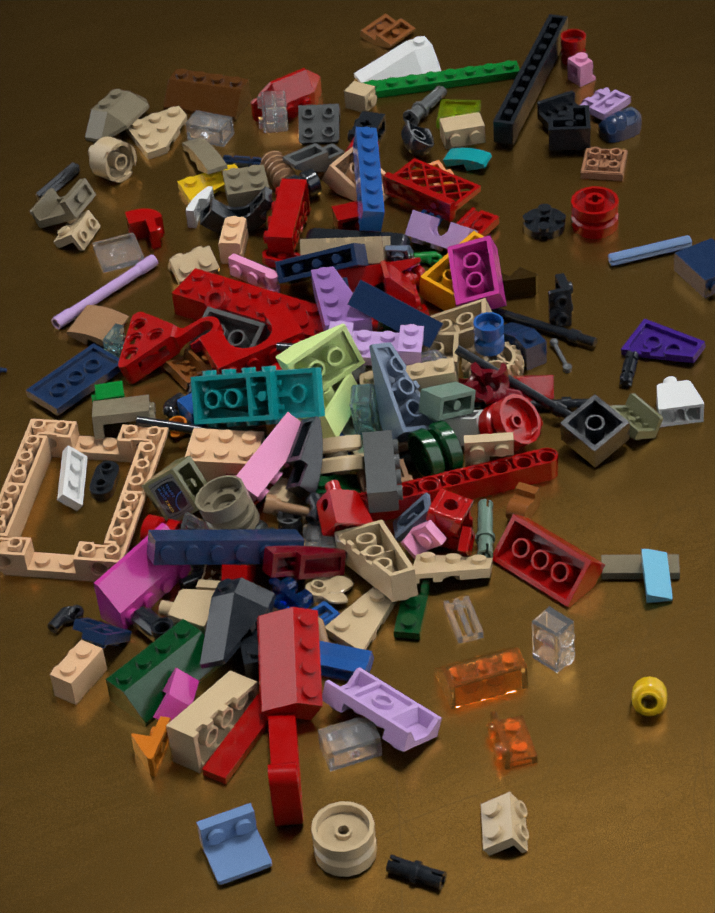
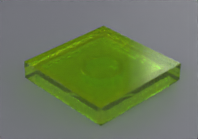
M442 99L436 127L440 128V118L480 113L481 101Z

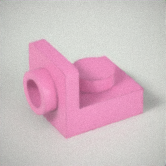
M429 520L414 526L401 544L415 559L417 554L427 552L442 545L447 538Z

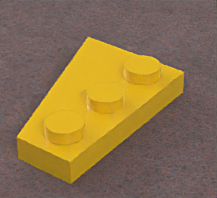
M236 164L227 165L228 169L225 170L238 167ZM225 170L187 177L177 181L178 188L188 203L208 186L213 187V193L218 191L224 192L222 171Z

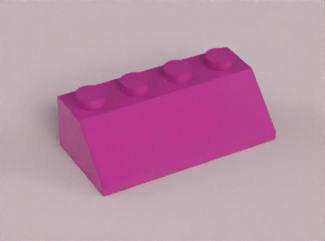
M161 523L155 530L170 529L166 524ZM148 536L145 537L94 582L101 619L111 625L127 629L132 625L131 619L135 611L142 606L144 608H152L161 597L171 591L179 582V579L189 574L191 565H153L147 555Z

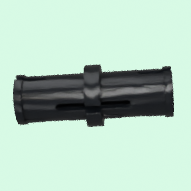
M392 854L390 856L391 860H388L386 865L387 873L405 877L414 884L419 882L441 890L443 888L442 884L446 882V871L425 866L419 860L413 862Z

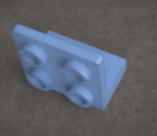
M251 803L197 822L201 846L219 885L272 866V860L257 830L255 813Z

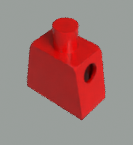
M331 480L325 484L326 493L316 504L323 536L335 537L334 532L373 522L357 491L342 490L338 480Z

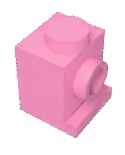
M584 52L577 53L568 58V79L579 87L596 80V76L593 75V61Z

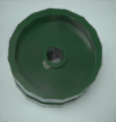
M445 421L434 422L427 427V430L420 428L408 435L407 442L411 459L422 477L463 468L464 458L459 440L450 425Z

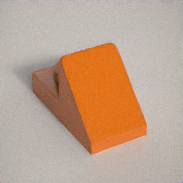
M160 716L157 725L152 727L150 736L131 733L134 751L150 776L156 777L170 746L166 725L171 722L169 717Z

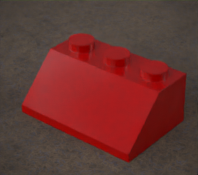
M385 260L380 261L385 293L417 310H421V302L416 284L412 285L409 277Z

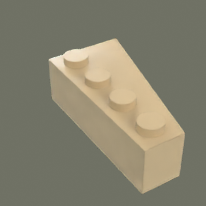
M383 520L334 532L336 548L347 551L345 564L386 597L396 602L418 595L415 568Z

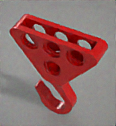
M142 311L135 313L131 318L118 366L127 383L134 384L157 369L166 361L179 354L188 342L202 332L210 330L200 338L218 330H221L224 334V329L218 318L212 316L203 317L184 328H179L172 323ZM199 338L190 344L194 354L203 350ZM166 345V348H165L164 350L158 351L159 349H161L163 346ZM129 354H131L130 359H126V357Z

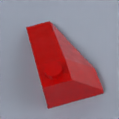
M417 257L388 263L400 272H404L417 266L421 259ZM381 263L337 271L341 278L347 277L352 293H354L360 280L374 287L383 284Z

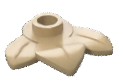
M344 576L313 578V581L305 585V593L312 602L320 603L327 601L331 604L348 603L344 593L350 590L354 583Z

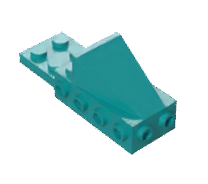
M276 366L261 367L262 371L256 372V367L241 368L242 373H236V369H223L222 374L218 375L217 370L202 371L203 376L190 377L194 425L207 424V427L217 428L221 427V423H226L227 427L241 426V422H246V426L261 425L260 421L266 420V425L278 424L287 412L295 418L325 416L321 367L276 370Z

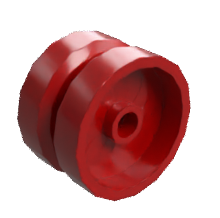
M599 186L585 187L576 191L571 199V227L573 231L579 236L589 239L605 238L612 235L618 229L619 198L617 194L611 189Z
M511 394L484 408L479 416L480 434L513 432L514 452L535 442L540 435V416L535 406L522 395Z

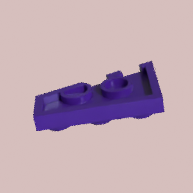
M644 319L621 348V355L625 356L626 352L630 350L632 352L636 351L639 354L638 357L694 363L705 349V341Z

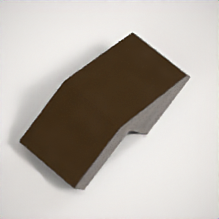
M521 267L510 276L501 273L505 298L535 295L539 292L538 274Z

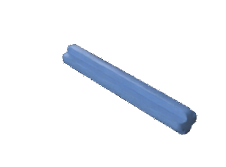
M689 235L610 253L608 255V262L611 266H617L683 250L692 246V239Z

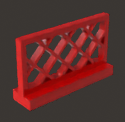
M416 158L412 159L394 174L387 172L383 175L384 194L419 209H425L428 213L432 212L435 216L439 215L442 219L449 222L456 218L455 212L481 192L480 185ZM414 167H418V168H420L421 170H411V169H413ZM427 175H437L438 177L427 178ZM424 176V178L412 179V177ZM443 182H453V183H455V184H445V185H444ZM433 183H440V184H441V185L429 186V184H433ZM460 189H470V191L461 192ZM457 190V192L446 193L445 191Z

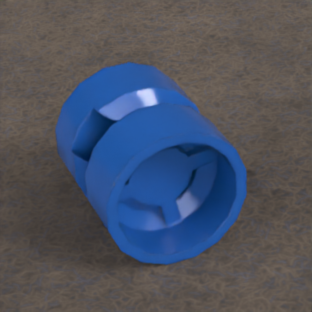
M485 312L477 315L473 322L475 334L474 348L476 352L483 356H496L500 354L505 347L503 317L494 312Z

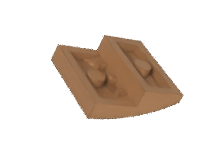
M87 305L69 328L66 335L85 345L90 340L108 349L127 323L129 316L107 307Z

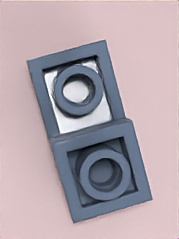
M410 245L385 246L387 259L399 261L413 258V250Z

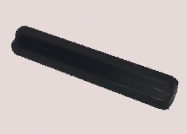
M74 162L69 164L36 192V199L39 201L48 189L53 188L55 192L61 189L80 172L79 165Z

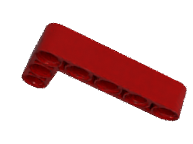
M296 713L268 716L271 764L267 767L275 827L304 824Z

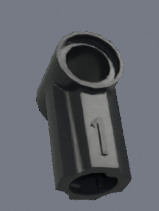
M143 606L135 611L131 619L132 625L153 642L174 626L171 619L160 617L150 608H144Z

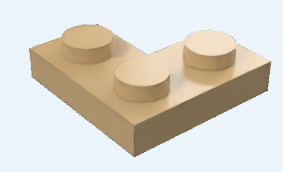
M513 432L464 435L465 467L488 462L489 456L503 457L514 455Z

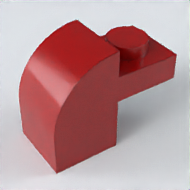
M149 208L125 212L131 240L149 237L152 248H160V239L165 234L162 215L158 211Z

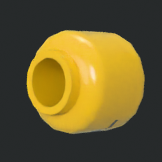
M651 676L639 679L632 689V705L638 713L644 716H656L661 713L667 703V690L663 682Z

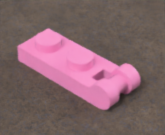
M234 253L228 257L231 276L252 285L280 293V285L277 283V271Z

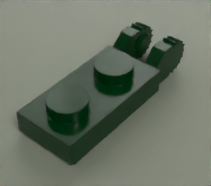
M423 580L421 595L401 601L394 628V638L421 639L429 603V580Z

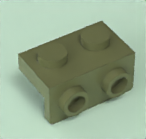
M635 393L629 394L625 405L610 406L630 422L631 439L641 440L656 437L663 417Z

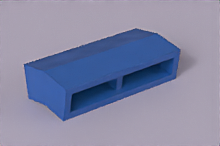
M320 641L321 676L349 681L357 668H362L370 673L374 655L369 650Z

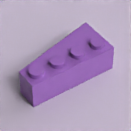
M322 267L311 270L313 292L323 331L329 329L330 321L354 323V331H372L371 317L347 305L353 293L334 267Z

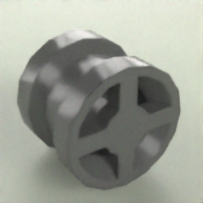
M279 511L277 513L278 529H296L301 534L303 531L301 516Z

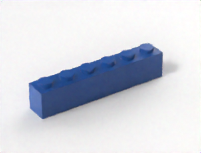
M356 127L353 141L359 229L361 231L381 232L385 210L377 128Z

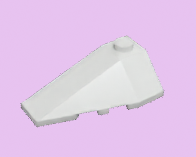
M418 36L402 43L354 73V77L361 83L369 80L387 79L389 77H403L409 74L417 75L430 71L438 72L441 71L433 45L425 36Z

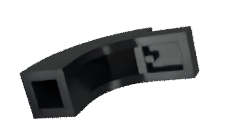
M265 186L252 202L242 207H230L212 198L200 213V225L221 234L225 218L237 216L246 218L248 232H251L266 222L267 211L271 208L273 202L272 190Z

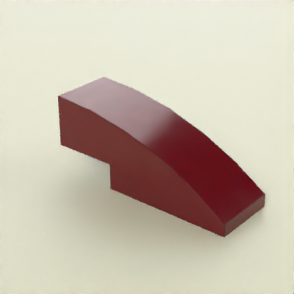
M265 546L262 571L271 578L295 576L298 579L342 576L345 572L347 551L315 546Z

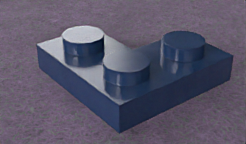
M88 617L75 619L73 630L82 632V639L91 641V644L100 648H106L107 645L119 646V643L128 642L132 631Z

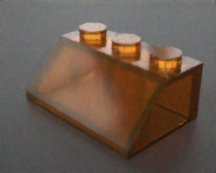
M508 647L434 668V672L451 709L528 688L527 665L518 647Z

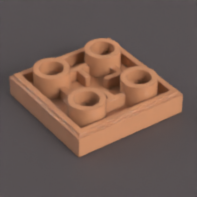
M599 147L586 148L581 169V179L623 181L628 150H621L619 148L600 149Z

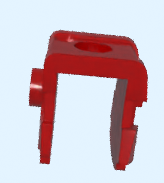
M442 488L430 505L426 520H431L447 538L440 545L441 547L457 550L462 526L473 529V517H471L470 509L473 506L474 500Z

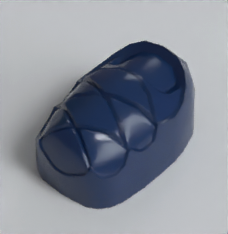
M633 107L614 112L599 124L598 134L608 143L632 138L640 134L642 116Z

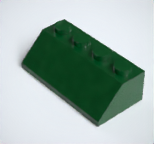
M182 619L106 678L109 698L111 702L144 726H148L156 719L153 716L166 695L162 690L175 668L197 679L199 685L222 665L201 668L200 661L205 636L201 630Z

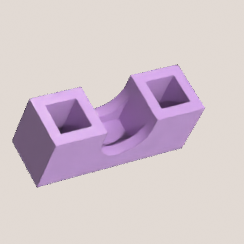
M413 210L405 235L412 237V242L423 245L425 241L431 243L430 248L442 251L443 247L447 248L457 245L473 231L477 233L478 231L451 222L447 233L440 236L437 230L440 218Z

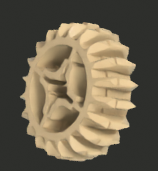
M505 342L504 350L496 356L478 354L474 344L472 348H467L468 351L499 369L501 363H505L510 376L523 375L524 359L521 350L516 349V345H510L509 342ZM462 358L461 371H463L464 377L469 378L472 363Z

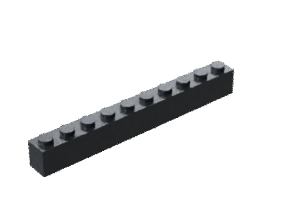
M549 14L493 120L494 142L514 145L561 52V33L568 30V16Z

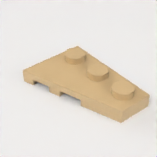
M423 552L416 555L413 567L415 568L417 583H419L420 578H432L433 582H441L448 576H454L458 580L490 578L493 558H487L479 554L467 557L456 553L435 555L432 552Z
M372 587L325 626L327 636L340 645L366 650L370 642L373 643L377 636V630L381 624L385 623L397 602H393L378 589Z

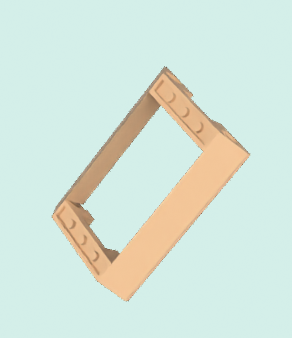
M31 419L0 493V572L13 576L93 582L98 580L128 552L147 497L141 485L154 476L169 433V427H144L122 424L118 438L105 437L95 439L93 436H79L76 421ZM68 445L88 456L87 459L132 462L104 545L79 541L74 555L34 552L31 538L21 537L51 458H62V452Z

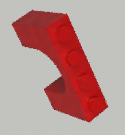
M284 303L262 311L267 329L271 334L259 345L249 348L235 347L228 342L221 330L199 338L204 355L213 370H217V375L222 374L223 369H236V373H242L241 368L256 367V372L262 370L261 367L271 366L274 363H278L275 357L282 352H276L277 342L298 343L306 339L303 330Z

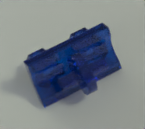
M291 576L281 581L276 577L269 579L272 592L276 595V600L270 613L290 607L307 609L314 603L313 595L307 589L302 590L298 594L295 593L298 591V584Z

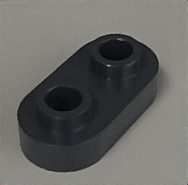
M104 461L96 467L89 486L91 497L94 500L105 501L113 497L120 479V469L117 463Z

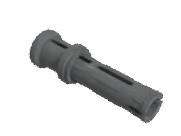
M439 85L422 101L415 102L411 109L403 113L404 122L408 120L411 124L417 126L420 119L426 118L429 110L447 95L446 89L443 86L440 88Z

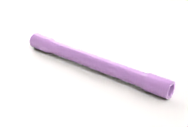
M152 254L99 290L71 308L62 311L51 319L53 326L58 330L79 316L87 305H96L140 275H144L158 266L157 258Z

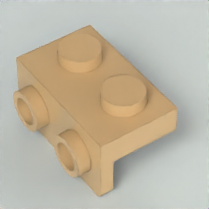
M89 210L82 212L77 219L67 221L66 225L57 232L58 236L54 240V244L61 248L74 243L80 251H83L99 230L100 224Z
M199 246L189 253L176 254L169 259L168 264L169 271H173L179 285L195 268L210 273L219 271V265L210 246L204 248Z
M511 792L482 803L483 850L489 856L511 846H515L521 853L528 851L527 839H529V832L526 828L527 809L525 804L518 800Z

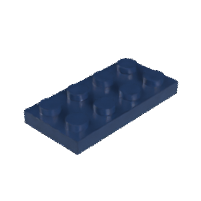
M93 343L26 390L27 397L58 416L94 391L95 385L103 384L121 372L118 366L120 358Z

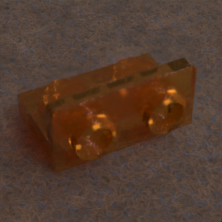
M496 711L490 712L491 722L487 723L490 739L495 738V755L497 760L502 759L505 770L538 763L537 753L523 715L499 720Z

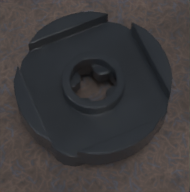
M541 204L538 208L532 209L523 215L524 232L531 238L540 239V236H547L548 239H553L562 235L565 231L566 215L558 209L551 208L549 204Z

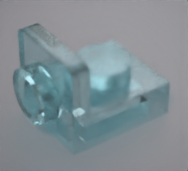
M115 323L103 339L104 350L120 358L126 338L123 325Z

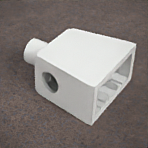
M669 376L663 380V383L657 385V412L663 417L660 427L703 422L704 402L691 381H677L675 377Z

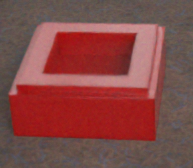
M462 526L457 550L461 556L471 557L476 535L471 527Z

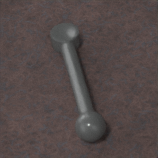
M555 338L551 339L550 346L554 347L563 364V372L570 373L572 365L566 362L558 346V340Z

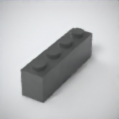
M392 430L364 432L362 435L369 513L399 510L398 500H403L402 485H397L402 484L398 440L392 439Z

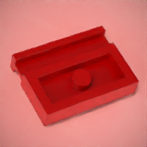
M472 207L456 224L477 230L479 234L486 237L499 224V216L483 210L478 212L476 208Z

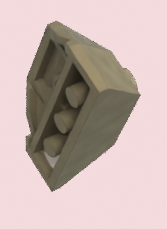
M120 89L110 91L103 100L99 101L91 109L85 135L86 141L97 142L103 137H112L127 129L150 108L147 100L130 91Z

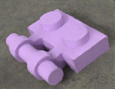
M606 87L594 92L592 97L585 98L580 105H589L590 115L603 120L631 103V96L618 90L610 92L609 88Z

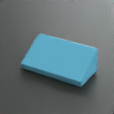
M641 549L646 602L673 601L667 552Z

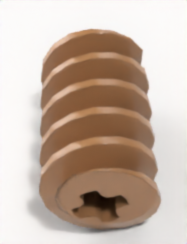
M270 151L261 160L260 165L264 164L266 177L275 190L276 187L280 186L282 178L285 179L296 175L292 167L283 161V155L279 151Z

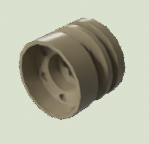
M225 475L207 482L196 495L195 504L209 530L255 529L259 522L260 514L242 479L237 476Z

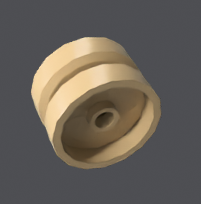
M346 435L324 438L323 456H325V459H322L320 476L345 475L353 471L365 469L364 457L362 455H348V452L358 451L362 448L361 436Z
M345 801L329 804L318 811L311 827L314 855L317 864L325 872L342 877L357 875L368 869L375 860L377 853L375 823L372 814L362 805Z

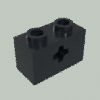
M362 111L359 118L355 119L352 130L348 132V142L351 143L354 138L356 127L377 128L378 143L380 144L387 131L385 114Z

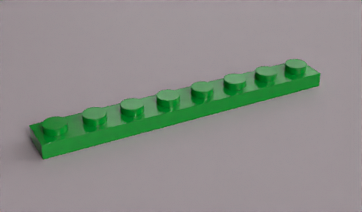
M507 60L502 63H487L481 66H467L465 68L447 69L438 72L430 71L424 74H409L403 77H389L387 79L369 80L361 83L375 86V94L377 98L430 91L439 85L440 88L441 86L451 88L514 79L517 77L520 68L517 60Z

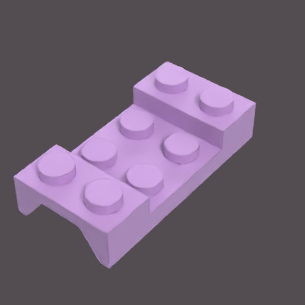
M330 321L329 329L343 323L346 325L365 361L363 365L372 366L369 348L371 344L391 342L406 365L421 363L424 326L414 324L400 325V333H393L391 331H354V323Z
M357 668L348 683L341 687L330 680L325 681L322 701L339 712L352 708L355 713L365 716L374 722L376 726L384 728L382 739L392 744L397 750L404 752L438 735L442 720L440 716L362 668Z

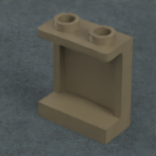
M83 178L73 186L66 196L59 197L53 188L48 189L30 210V214L40 229L77 219L96 194L86 178Z
M149 395L93 401L92 421L95 439L105 438L106 424L136 421L137 416L156 419L155 403L150 402Z

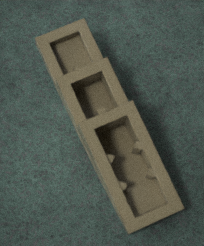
M200 137L182 143L183 150L189 152L190 160L196 162L199 171L211 174L228 169L220 154L205 139Z

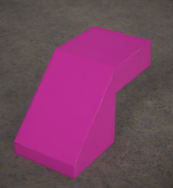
M175 668L162 690L166 695L153 717L158 720L160 716L169 717L172 721L193 703L199 681Z

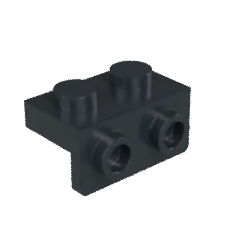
M571 90L538 101L537 119L548 129V118L569 117V106L577 105L575 103V92Z
M564 273L555 275V290L548 292L549 323L559 327L572 325V312L574 311L572 303L573 285L571 281H567Z

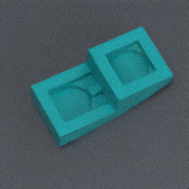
M452 148L443 161L446 167L464 164L466 170L469 171L485 168L492 155L479 149Z

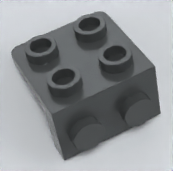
M339 104L298 106L300 144L339 142V121H341Z

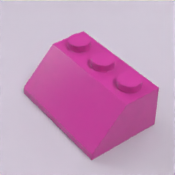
M490 235L447 247L457 307L482 298H486L491 310L507 306L498 250Z

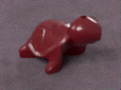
M474 362L470 366V377L466 383H463V385L475 389V398L484 401L485 404L492 405L511 394L525 397L522 391L509 388L508 369L505 363H501L500 369L497 371L495 369H481Z

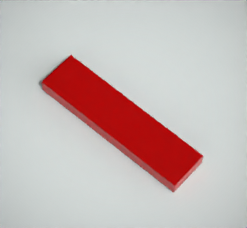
M260 694L255 697L202 768L204 776L227 784L268 729V716L270 715L260 714Z

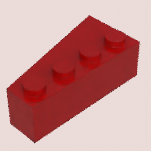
M282 178L280 186L276 187V201L272 202V216L268 217V231H264V244H267L268 253L294 254L299 243V234L303 233V224H306L308 220L306 215L311 213L307 179Z

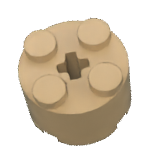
M107 136L99 139L88 149L89 164L94 175L115 182H123L131 176L132 166L136 165L137 161L136 151L132 145Z

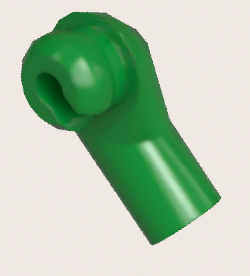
M435 251L414 253V258L420 257V263H427L430 266H433L443 258L441 254Z

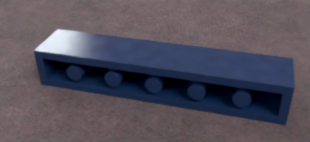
M296 529L149 530L147 555L153 565L263 564L265 546H304V539Z

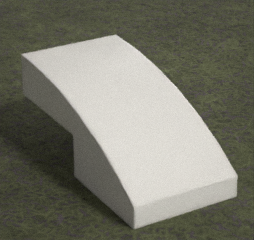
M208 186L202 190L187 206L188 228L197 227L202 209L214 198L213 187Z

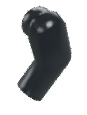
M180 392L168 399L163 405L162 413L164 416H167L168 420L179 415L178 410H176L178 407L177 400L184 397Z
M316 492L310 493L306 498V505L309 503V508L312 509L305 519L311 525H315L319 520L316 504L322 495Z
M80 605L61 608L47 624V628L52 633H57L63 625L74 623L75 619L83 618L84 609Z

